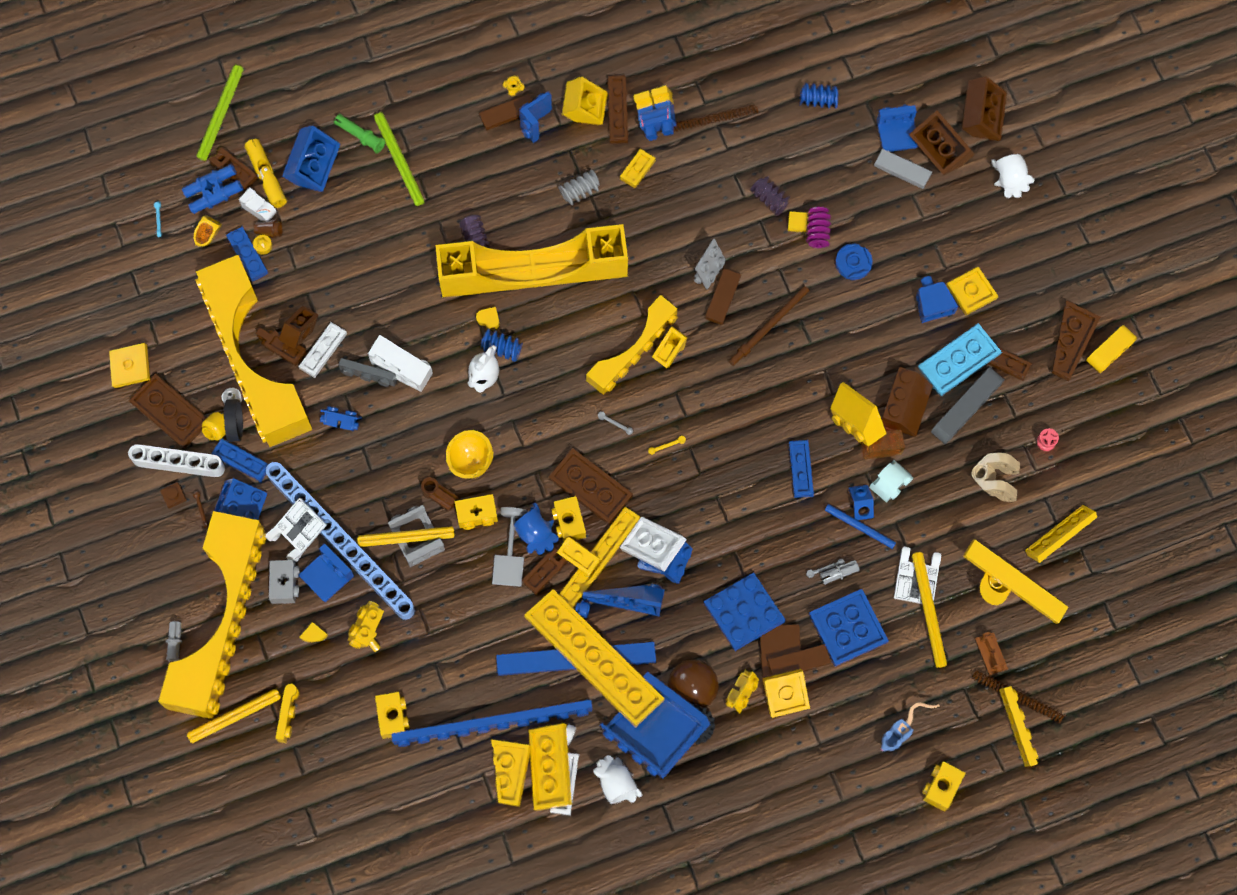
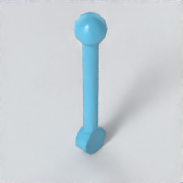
M157 201L154 203L157 219V237H162L160 224L161 203Z

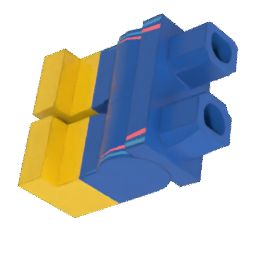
M667 85L652 89L651 93L646 91L634 95L640 128L645 133L646 138L649 141L655 140L657 138V131L662 130L664 136L672 135L674 133V126L677 125L673 97Z

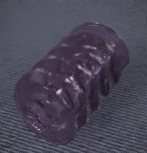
M769 176L764 179L761 178L753 184L750 191L755 192L754 195L760 197V201L765 202L766 207L770 206V211H776L775 215L778 216L787 208L790 196L783 198L785 191L778 193L780 187L773 188L775 182L768 183Z
M470 215L464 218L459 224L464 241H474L481 246L487 247L489 241H486L487 235L483 234L485 228L482 227L483 222L479 221L481 216Z

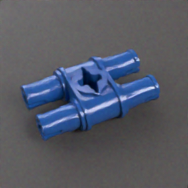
M232 164L218 171L212 170L211 173L201 178L197 177L196 182L182 188L187 198L199 192L203 193L202 198L188 204L192 213L195 214L207 207L213 208V206L223 201H228L230 196L243 191V187L238 180L225 187L222 185L223 180L237 174Z

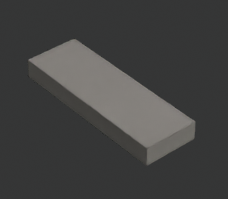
M882 149L874 164L875 167L924 189L932 174L931 171Z

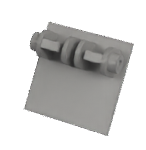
M715 239L712 240L695 267L697 273L694 276V281L697 284L702 282L707 290L711 283L715 281L716 275L723 268L726 261Z

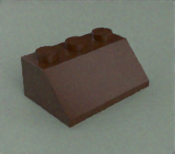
M987 76L968 81L962 129L972 137L1000 141L1007 92Z
M935 111L909 134L943 175L961 167L975 155L938 111Z
M899 367L881 419L883 426L916 437L933 385L917 372Z

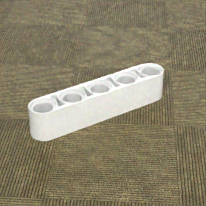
M134 445L128 451L129 458L138 467L210 477H219L225 471L222 460L216 455L146 445ZM138 453H143L141 458L135 459ZM156 456H162L159 461H154ZM176 458H181L179 463L173 464ZM199 460L200 463L193 467L192 463ZM219 463L216 469H210L212 464Z

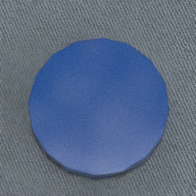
M848 244L842 247L835 260L836 269L839 274L850 280H859L867 276L873 263L869 250L858 244Z

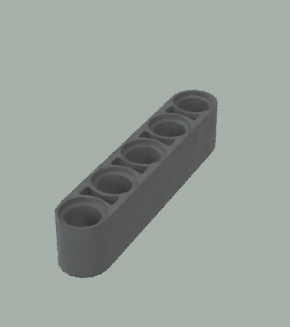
M989 367L935 425L931 433L946 445L1000 387L1005 379Z

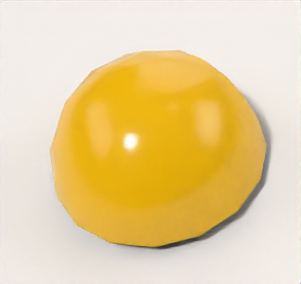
M475 430L463 431L455 435L449 442L446 449V462L449 470L455 476L464 479L478 478L489 468L494 450L489 439L483 433Z

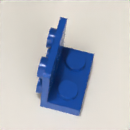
M234 478L226 480L214 511L258 520L267 493Z
M324 543L319 548L321 555L299 574V577L323 602H327L354 575L345 563Z

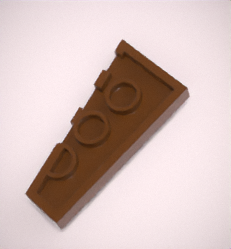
M1069 301L1065 302L1052 374L1067 381L1070 380L1101 318L1100 316Z

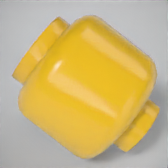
M214 412L203 421L202 432L207 439L218 441L226 435L224 414Z

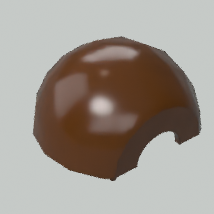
M686 660L678 664L670 673L668 687L690 704L709 706L717 697L719 689L717 675L713 668L704 661Z

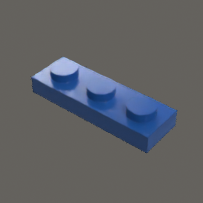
M243 227L226 234L236 255H239L251 282L268 274Z

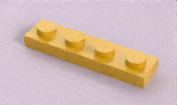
M1082 505L1025 550L1027 556L1040 563L1096 519V512Z
M1012 686L999 689L1025 767L1036 765L1038 754L1036 749L1031 746V734L1029 729L1025 728L1023 722L1025 716L1022 709L1018 707L1017 692L1015 689H1012Z

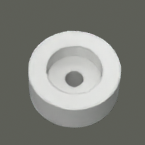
M228 388L222 394L224 404L227 399H239L242 402V396L235 388Z
M570 724L566 728L568 746L576 731V727Z

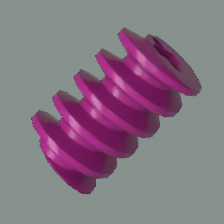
M814 207L808 210V237L806 242L810 247L826 248L830 246L828 242L830 235L828 233H830L831 229L828 227L831 225V222L828 220L831 219V215L827 214L829 212L827 208Z

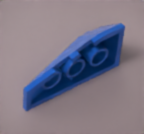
M650 584V586L583 592V600L660 616L665 589H661L659 585Z

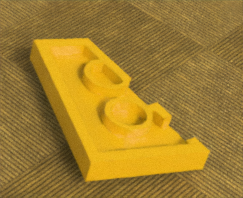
M491 740L496 769L498 802L500 804L520 807L531 746Z

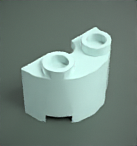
M893 460L892 463H889L880 472L879 477L869 488L887 503L890 498L894 500L901 492L899 488L902 485L907 486L913 477L898 462Z

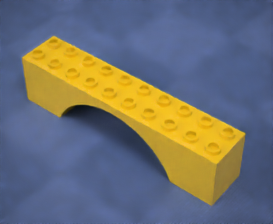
M623 224L586 228L578 236L564 243L528 251L495 250L481 246L474 241L435 245L442 297L628 277V255Z
M239 255L196 271L198 278L195 281L209 310V315L215 325L217 334L263 443L267 442L269 447H272L311 431L312 427L294 385L276 383L259 376L241 358L239 350L241 327L246 315L258 300Z
M215 511L212 513L203 550L223 572L227 587L226 610L218 630L206 645L187 658L169 663L158 701L167 710L213 719L214 714L217 715L219 711V696L224 693V678L230 672L229 660L230 657L234 656L236 649L234 642L241 632L239 624L246 614V607L244 606L246 600H249L251 596L250 585L251 581H254L256 578V563H259L261 560V545L266 542L267 533H265L259 520Z

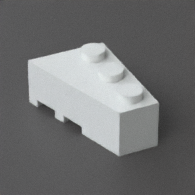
M381 335L378 336L368 353L372 367L395 373L398 381L422 392L433 374L428 362L416 358Z

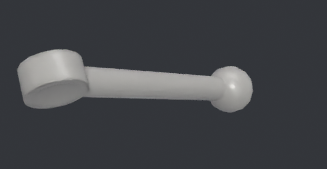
M604 412L598 413V418L600 420L605 419L606 421L625 430L628 435H631L633 433V429L631 427L627 428L622 424L612 420L611 418L607 417Z
M839 559L836 563L820 569L808 570L806 575L808 578H813L815 574L831 569L835 565L841 566L845 564L844 559Z

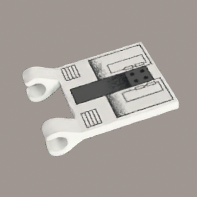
M299 498L278 524L266 534V538L269 541H276L280 534H282L295 547L287 555V560L297 562L302 553L327 524Z
M903 547L900 554L894 599L922 604L914 563L908 562L910 548ZM936 552L932 555L931 566L926 565L933 602L941 554Z

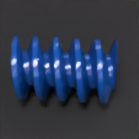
M805 83L801 90L800 106L803 101L806 102V106L813 102L814 107L820 102L821 108L827 103L828 108L834 104L836 109L838 103L837 86H833L832 90H830V86L826 85L823 90L822 84H819L816 89L815 84H812L809 88L808 83Z
M488 328L483 336L481 349L483 348L484 352H486L489 347L494 345L497 347L495 354L497 353L498 357H502L505 354V359H509L512 356V361L516 362L519 358L523 342L519 344V338L511 342L510 335L505 340L504 333L497 337V331L490 335V329Z

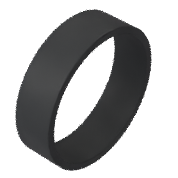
M227 399L225 401L224 426L228 442L242 440L243 413L239 399Z

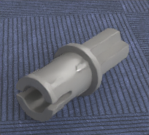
M855 560L841 566L835 565L836 568L820 573V577L829 576V578L822 580L823 584L826 585L837 579L843 580V577L858 572L859 566Z
M172 621L169 625V637L166 640V643H168L167 661H179L180 644H182V640H180L182 624L179 621Z

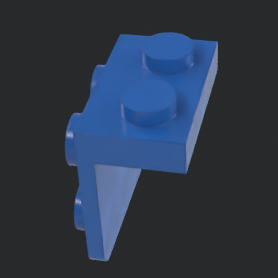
M550 92L538 95L534 101L524 104L520 109L522 133L527 139L530 138L533 143L539 140V122L537 120L552 110Z
M903 105L898 108L885 107L879 110L877 125L882 149L890 152L918 147L909 135L916 129L914 123L916 115L915 105Z
M685 542L665 571L642 560H639L638 568L663 574L671 582L679 584L693 548Z

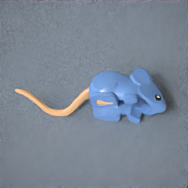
M914 704L909 710L906 722L901 719L889 731L884 733L881 740V750L893 751L898 749L911 736L913 729L910 726L913 720V710L917 706L936 708L940 705Z

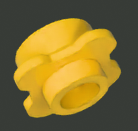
M517 76L510 77L503 83V87L507 88L510 96H514L518 91L524 90V84H521Z

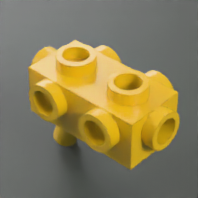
M368 601L367 605L359 609L357 613L358 619L351 626L348 633L349 638L347 641H349L350 646L360 649L369 645L374 652L381 648L374 639L377 635L375 630L384 613L378 604Z

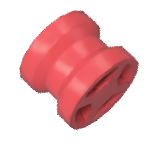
M1050 428L1044 429L1037 438V446L1043 451H1050L1057 444L1059 437L1055 430Z

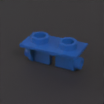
M327 406V409H321V412H325V415H321L320 422L323 425L337 427L339 420L341 421L340 428L351 431L358 430L359 423L356 420L361 419L362 416H357V412L346 410L343 413L338 411L339 408Z

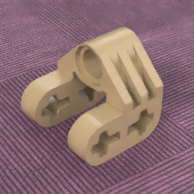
M1006 453L987 454L972 469L973 479L991 496H996L998 499L1006 502L1016 501L1017 489L1005 481L996 480L995 469H999L1005 474L1016 475L1020 471V462Z

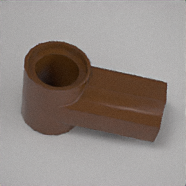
M432 477L425 478L421 483L423 496L433 500L447 511H450L455 506V501L459 499L458 496L440 485ZM427 485H434L435 490L428 492L425 490V487Z

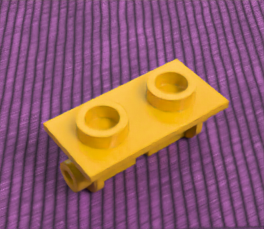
M745 670L744 673H741L735 683V686L740 688V690L732 688L726 698L727 702L725 705L730 708L734 707L739 714L747 706L752 692L758 687L759 679L754 672L750 673Z

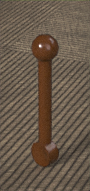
M196 491L193 493V497L197 501L202 523L206 529L208 528V523L200 501L201 494Z

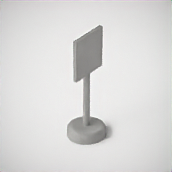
M500 508L502 516L511 518L507 556L495 555L492 584L522 586L524 557H513L512 551L515 519L525 515L528 511L526 509Z

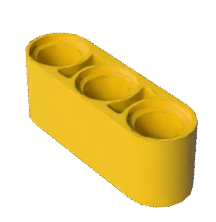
M1122 325L1086 361L1096 371L1102 373L1138 337L1125 325Z

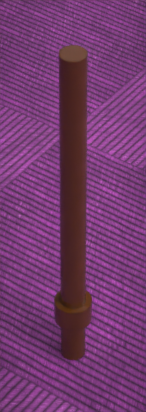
M804 286L746 344H742L737 349L738 352L729 360V363L734 366L739 360L746 357L751 352V349L810 291L808 287Z

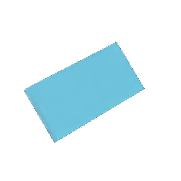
M978 323L918 365V369L929 383L933 385L937 393L942 396L995 359L1002 352Z

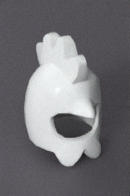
M1020 154L1009 155L998 161H995V159L991 160L993 167L1000 173L999 180L994 184L1004 188L1006 198H1011L1012 195L1020 198L1022 191L1028 192L1030 190L1029 184L1034 183V178L1028 175L1027 165Z
M494 345L489 347L486 352L476 355L469 365L468 385L471 388L474 387L480 393L492 386L499 375L498 361L494 356L497 347ZM480 380H487L484 384L476 383Z
M608 755L604 760L597 762V768L594 769V773L601 778L603 793L611 804L626 799L630 802H635L636 796H642L641 791L637 788L631 777L633 773H630L626 766L622 765L620 758L613 759Z

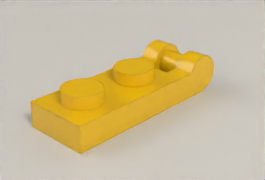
M288 684L284 689L275 738L281 743H287V738H290L292 734L290 721L291 718H294L296 707L293 704L294 699L299 697V691L293 684Z

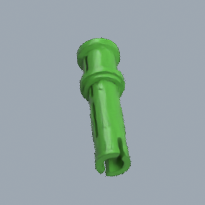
M341 114L337 115V120H334L335 125L360 139L361 144L368 145L375 153H379L385 145L384 138L375 136L371 130H364Z

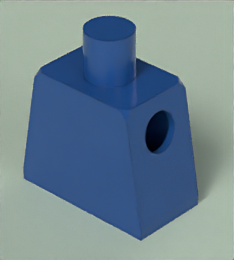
M931 276L922 278L921 283L923 287L919 288L916 294L921 323L955 314L958 305L945 283L939 282L934 284Z

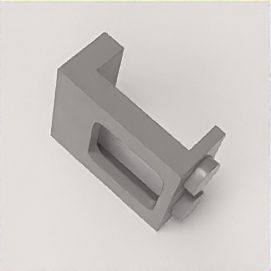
M423 505L420 507L414 506L408 510V513L396 515L388 522L392 532H400L401 526L415 519H420L425 529L434 528ZM441 539L428 540L414 548H409L407 543H398L410 567L445 550Z

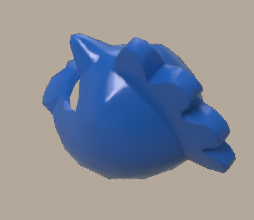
M534 503V507H531L530 511L514 524V528L519 537L528 544L526 549L529 554L536 551L538 555H542L545 549L552 551L554 548L553 543L558 542L559 538L552 532L554 520L545 521L540 514L539 506L537 503Z

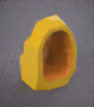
M203 216L194 232L195 245H209L217 235L222 224L212 217Z

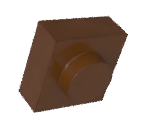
M178 482L160 490L169 509L187 501Z

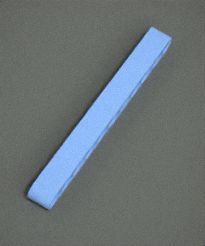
M270 463L266 467V474L273 485L292 505L295 504L298 498L306 497L304 502L312 510H318L317 515L326 524H332L330 529L322 530L320 534L401 619L407 620L412 618L415 609L411 600L280 463ZM280 470L279 475L272 476L273 471ZM286 484H293L291 489H284ZM338 537L345 538L342 543H335V540ZM352 550L357 551L355 557H349L348 553ZM364 564L371 565L367 571H362L361 567ZM383 578L384 580L382 584L376 585L374 584L375 579ZM389 592H397L394 598H387ZM403 605L410 606L409 611L405 613L401 612L400 608Z

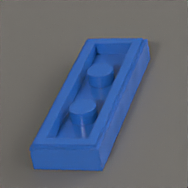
M220 439L211 455L218 456L222 462L259 482H262L266 475L268 463L224 439Z
M808 440L789 441L794 498L813 497Z

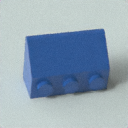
M313 125L301 128L282 176L297 186L322 192L340 143Z

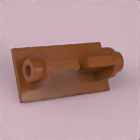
M987 632L975 638L989 675L1008 670L994 632Z

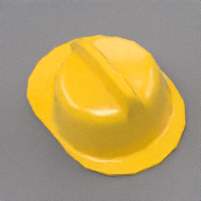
M987 573L984 574L980 583L982 598L991 605L1002 604L1010 593L1009 589Z

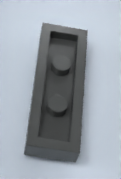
M343 358L340 359L339 368L344 375L350 377L355 375L364 381L370 382L373 380L385 387L389 385L395 387L397 381L395 373Z

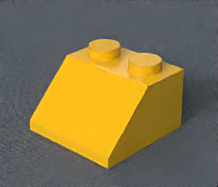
M584 77L567 82L562 115L574 122L603 124L607 91Z

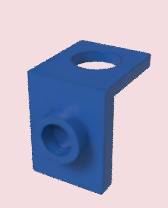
M868 485L849 487L854 503V519L874 518L873 497ZM861 507L869 508L868 513L864 515L859 514L858 511Z

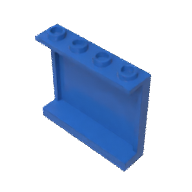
M647 672L643 678L664 697V701L636 728L620 712L607 726L603 723L600 726L604 731L602 734L609 741L615 740L620 750L624 753L630 752L635 762L639 765L641 763L647 766L646 770L653 776L658 775L663 779L707 729L710 722L703 713Z

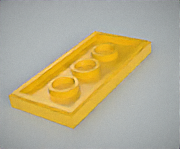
M561 723L529 729L534 810L539 811L572 805L566 724Z

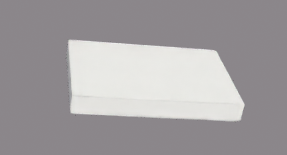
M641 516L620 546V549L665 571L686 539Z

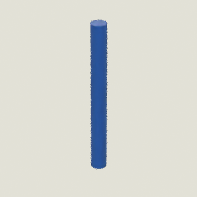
M830 504L827 505L826 512L891 549L895 546L896 542Z

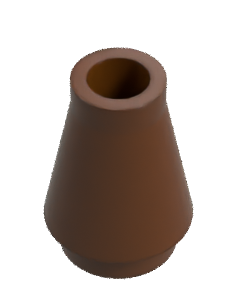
M277 220L255 223L254 233L272 238L281 237L283 225Z

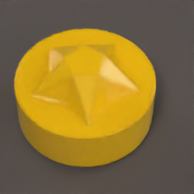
M259 235L254 239L253 247L258 254H267L271 251L272 242L268 236Z

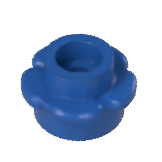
M582 600L581 603H577L575 611L581 617L587 618L590 603Z

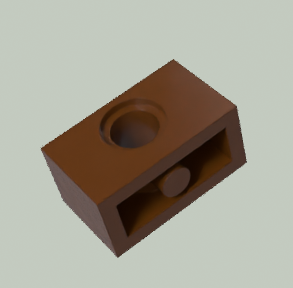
M302 306L284 323L279 340L294 349L297 348L313 332L319 315Z

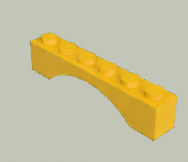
M660 295L648 308L646 327L637 342L629 350L617 357L598 361L586 374V381L603 395L607 391H612L616 386L615 382L619 378L625 377L629 371L628 368L632 364H637L641 358L640 355L644 351L650 350L653 346V341L656 338H661L665 333V328L675 323L678 318V309Z

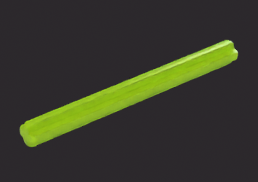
M234 65L198 150L197 157L200 160L206 161L243 73L241 66Z
M382 112L375 114V121L415 205L420 206L424 204V198Z

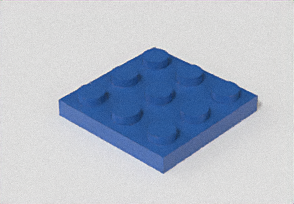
M754 573L704 601L705 607L734 651L785 623V618Z
M862 589L809 612V616L823 644L826 645L827 652L835 667L889 642Z

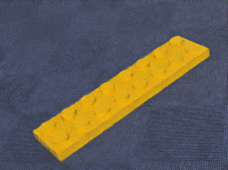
M554 589L525 614V618L635 728L664 701V697Z

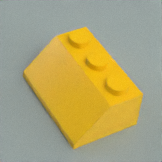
M842 382L830 408L833 414L832 420L837 426L843 427L847 434L851 433L858 442H863L869 447L886 435L877 406Z

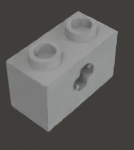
M294 560L270 561L269 600L272 604L296 603V597H299V586L296 585V578H299V566H296ZM284 579H287L288 581L285 582V585H282Z

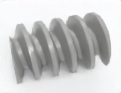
M592 169L589 170V174L587 172L583 173V177L579 175L576 180L571 179L570 184L565 182L564 188L559 185L562 197L570 205H573V198L577 202L580 201L579 195L585 199V192H588L590 196L593 195L592 189L599 192V180Z

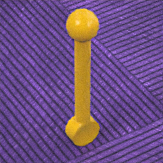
M680 436L678 440L669 442L659 447H650L648 449V453L653 455L656 451L670 447L672 445L678 443L684 444L686 438L684 436Z

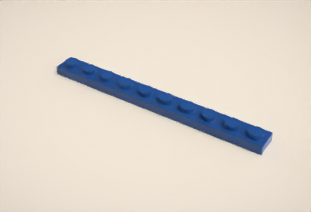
M591 700L392 733V741L398 747L409 746L410 742L415 741L422 744L430 742V739L433 738L446 740L450 738V735L458 734V737H464L474 731L487 733L492 728L505 730L510 728L509 725L517 724L518 727L529 725V722L533 721L546 723L549 722L550 718L556 717L557 720H564L569 718V715L574 714L581 717L589 715V712L592 711Z

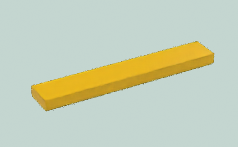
M624 507L591 551L600 558L591 574L587 575L578 568L559 595L573 609L583 597V592H587L641 518L627 507Z
M972 540L963 555L964 558L1054 623H1060L1068 606L977 540Z

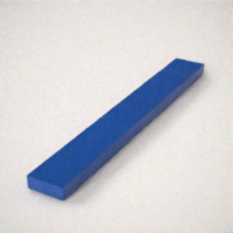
M654 642L611 645L630 665L656 663ZM558 650L496 655L498 676L576 669Z

